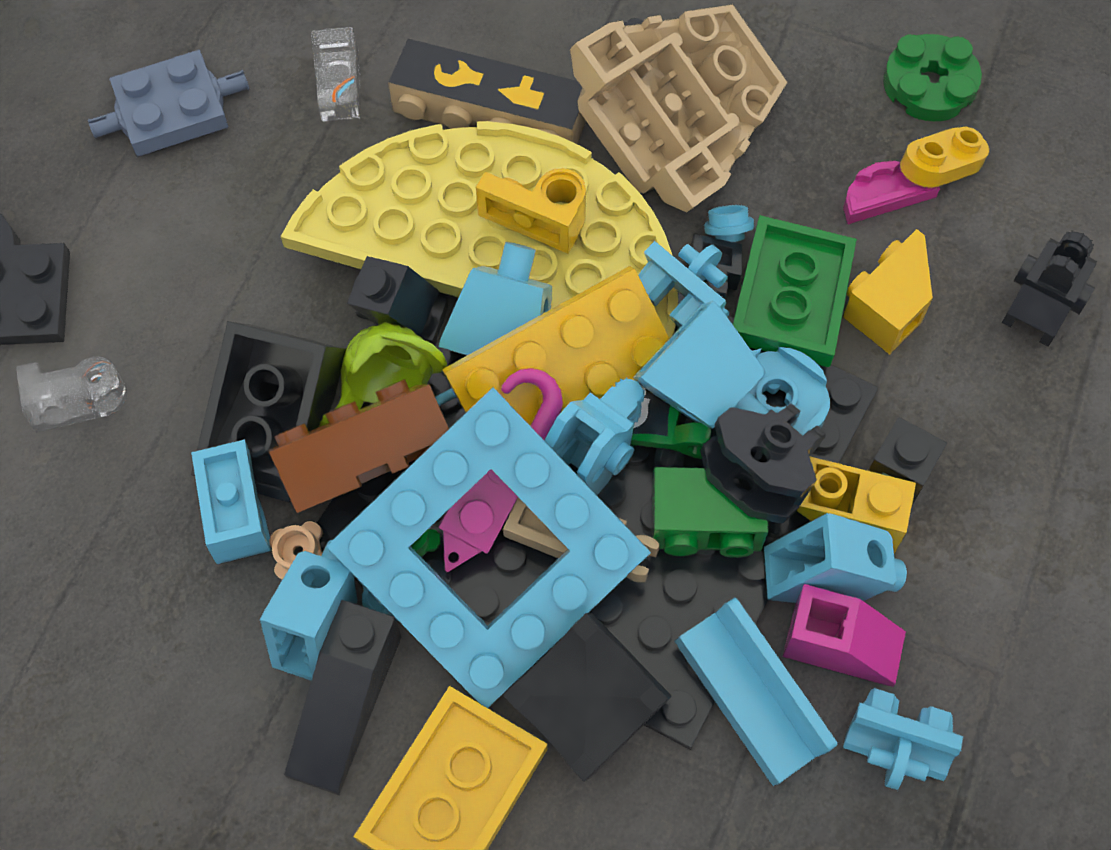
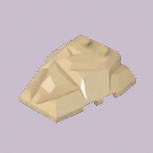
M733 5L685 11L677 19L664 21L661 15L647 17L642 24L624 26L623 21L610 22L576 42L570 48L573 73L582 86V91L577 101L579 112L629 182L639 192L644 194L655 189L664 203L685 212L694 208L726 184L731 176L729 170L735 160L745 153L751 143L748 139L754 129L764 122L787 84L786 79Z

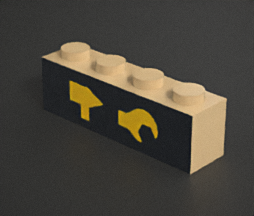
M409 38L388 82L393 112L400 113L413 120L423 119L446 125L450 129L477 127V121L509 123L539 129L578 144L586 122L578 109L577 101L582 91V86L576 80Z

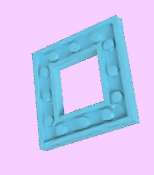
M494 387L326 546L476 701L486 708L491 706L553 647L585 613L594 608L651 553ZM492 469L568 550L487 626L418 555L411 545Z

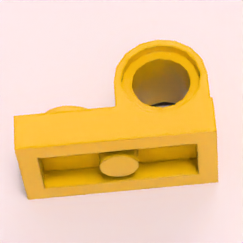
M564 168L553 169L545 173L539 179L533 191H530L514 179L499 178L484 172L475 187L478 216L569 254L584 225L586 216V187L584 180L579 174ZM556 202H566V203H568V204L559 205V204H554V203H556Z

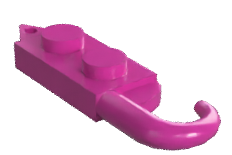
M534 368L518 370L506 379L501 390L503 393L508 394L517 385L522 383L534 384L541 390L543 402L530 426L545 440L554 421L562 410L561 389L555 379L545 371ZM492 469L445 512L438 525V528L443 530L444 569L446 572L451 571L481 551L488 554L518 498ZM456 552L459 555L458 559L453 562L448 559L449 554Z

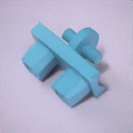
M656 241L644 251L648 263L638 276L652 304L656 307L673 287L685 297L669 314L670 319L679 328L702 304L711 301L717 303L728 317L729 311L724 308L726 300L703 282L707 279L716 288H720L728 278L716 267L722 257V252L718 248L710 245L699 253L692 246L686 244L678 256L689 264L688 268Z
M876 688L871 689L864 704L859 703L846 732L843 748L868 756L867 763L887 769L885 786L895 790L899 789L904 775L921 781H925L927 776L944 781L953 759L961 751L963 736L953 733L952 714L931 706L922 708L915 721L897 715L899 700L894 694Z

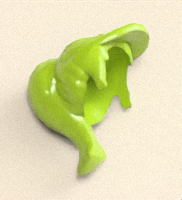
M387 322L365 328L350 341L343 357L341 367V398L336 408L355 401L360 410L364 402L376 403L379 401L375 393L376 391L404 379L409 388L414 385L427 384L432 374L443 372L442 369L447 367V361L439 349L432 343L423 340L409 328ZM323 415L319 427L329 423L326 415Z

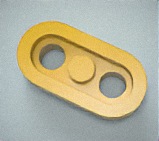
M951 128L911 142L900 162V168L905 177L913 183L923 187H938L977 173L989 153V146L982 135L973 128Z

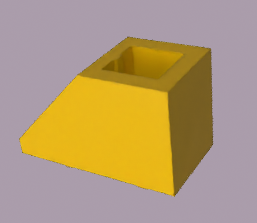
M917 229L903 243L899 240L892 242L879 258V266L871 274L866 271L861 272L852 281L846 293L849 300L843 318L889 355L922 323L933 298L925 235Z
M810 457L817 481L797 511L810 521L830 513L886 530L892 536L895 553L907 532L916 483Z

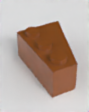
M404 379L376 391L375 393L379 401L359 410L356 402L353 401L326 413L325 415L329 423L309 432L305 423L274 436L278 446L268 451L296 513L362 486V483L389 471L395 473L410 466L409 462L418 459L449 428L430 384L414 385L409 388Z

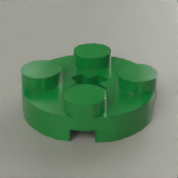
M910 34L901 37L897 47L889 56L884 72L883 82L887 96L893 103L896 98L907 107L906 114L919 120L939 122L958 116L962 108L968 106V104L970 106L975 100L982 79L980 64L972 54V44L967 39L959 36L950 38L938 34ZM926 72L936 73L940 76L939 82L932 83L929 76L921 74Z

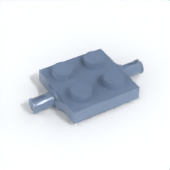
M200 50L109 78L116 97L115 111L92 119L89 118L88 122L95 139L123 130L124 134L130 139L136 156L139 157L228 128L223 112V97L250 89L243 70L216 79L214 74L206 68Z

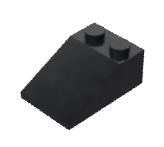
M227 321L197 451L245 439L250 452L257 494L291 502L268 450L278 446L274 436L303 423H305L309 432L319 428L323 415L330 411L335 399L346 349L255 325ZM194 467L192 468V476H195Z

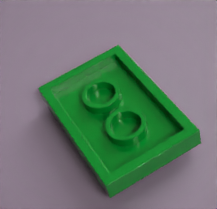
M759 215L732 324L748 347L761 349L766 352H777L779 347L792 348L809 356L818 365L830 368L835 355L857 239Z

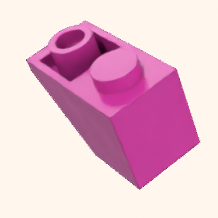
M804 584L794 606L783 657L894 687L906 631L861 599Z

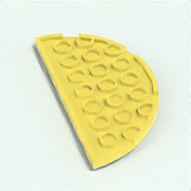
M477 121V127L443 130L442 124L432 125L399 134L363 150L339 166L340 173L327 182L318 192L313 189L292 215L281 235L285 248L358 269L362 268L367 256L409 266L438 289L439 292L455 297L460 296L467 277L473 268L486 266L499 269L505 242L524 245L536 250L529 279L552 285L551 309L628 266L635 268L639 275L648 263L644 251L654 241L672 255L665 232L653 210L639 191L620 172L616 175L613 174L605 166L592 159V152L560 136L535 128L489 121ZM564 168L573 170L585 182V222L569 254L478 216L475 187L484 172L499 178L514 179L530 191H533L539 179L545 173L553 169ZM556 202V203H554V204L564 205V204H568V203H566V202ZM674 287L656 307L654 306L669 339L675 333L676 324L669 316L678 306V291Z

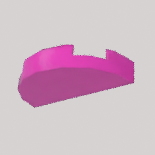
M898 161L874 163L859 171L855 180L848 188L843 208L847 225L936 198L940 187H923L913 183L902 173L900 162Z

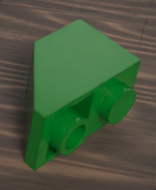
M654 468L652 483V538L659 543V549H664L667 554L674 556H689L697 553L698 550H720V553L727 557H745L753 554L754 551L762 550L768 533V522L763 519L749 517L707 480L704 468Z

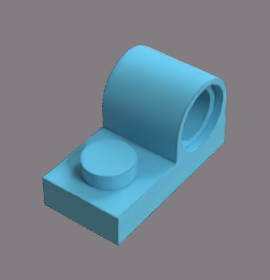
M245 439L191 452L205 542L216 564L271 551L269 530L263 508L257 496L250 452Z

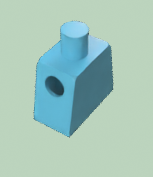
M505 242L499 269L480 266L471 270L442 334L439 347L469 355L551 309L552 285L529 279L536 252L535 249L516 243Z
M714 301L702 304L633 377L635 381L639 380L641 386L695 423H702L708 428H714L717 418L731 407L761 414L769 412L749 392L766 372L720 306Z
M830 513L824 514L764 547L768 600L796 603L803 585L806 584L865 601L885 591H899L905 584L907 569L904 562L894 558L893 540L888 531Z
M325 547L321 556L307 551L297 554L260 618L272 667L308 680H312L320 650L341 600L357 604L354 574L327 547Z

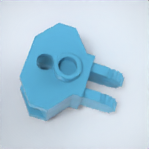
M627 377L624 380L620 379L618 383L615 382V387L612 386L601 399L589 393L584 400L571 401L557 416L544 440L567 465L572 463L579 468L577 475L596 495L608 484L612 475H617L625 467L634 452V448L630 446L635 422L638 423V419L641 417V402L644 401L645 390L642 389L639 380L635 381Z

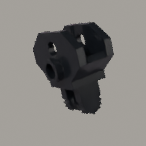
M1071 230V232L1067 231L1063 235L1060 242L1050 238L1039 258L1028 254L1013 281L1022 287L1002 323L1011 328L1017 318L1044 332L1039 343L1049 347L1069 311L1071 310L1080 315L1095 289L1094 286L1086 283L1097 263L1096 260L1089 257L1094 249L1093 240H1090L1084 233Z
M792 403L779 413L774 412L772 409L766 414H761L734 407L729 408L717 418L714 424L717 434L703 444L700 450L707 480L749 517L785 523L796 513L817 481L809 455L821 444L827 433L818 425L808 430L804 435L794 429L793 426L797 422L801 411ZM738 479L740 484L748 491L738 488L734 480Z

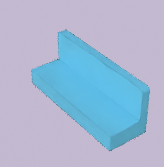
M733 598L724 604L714 614L674 641L772 786L781 783L815 757L831 751L838 745L831 732L737 598Z

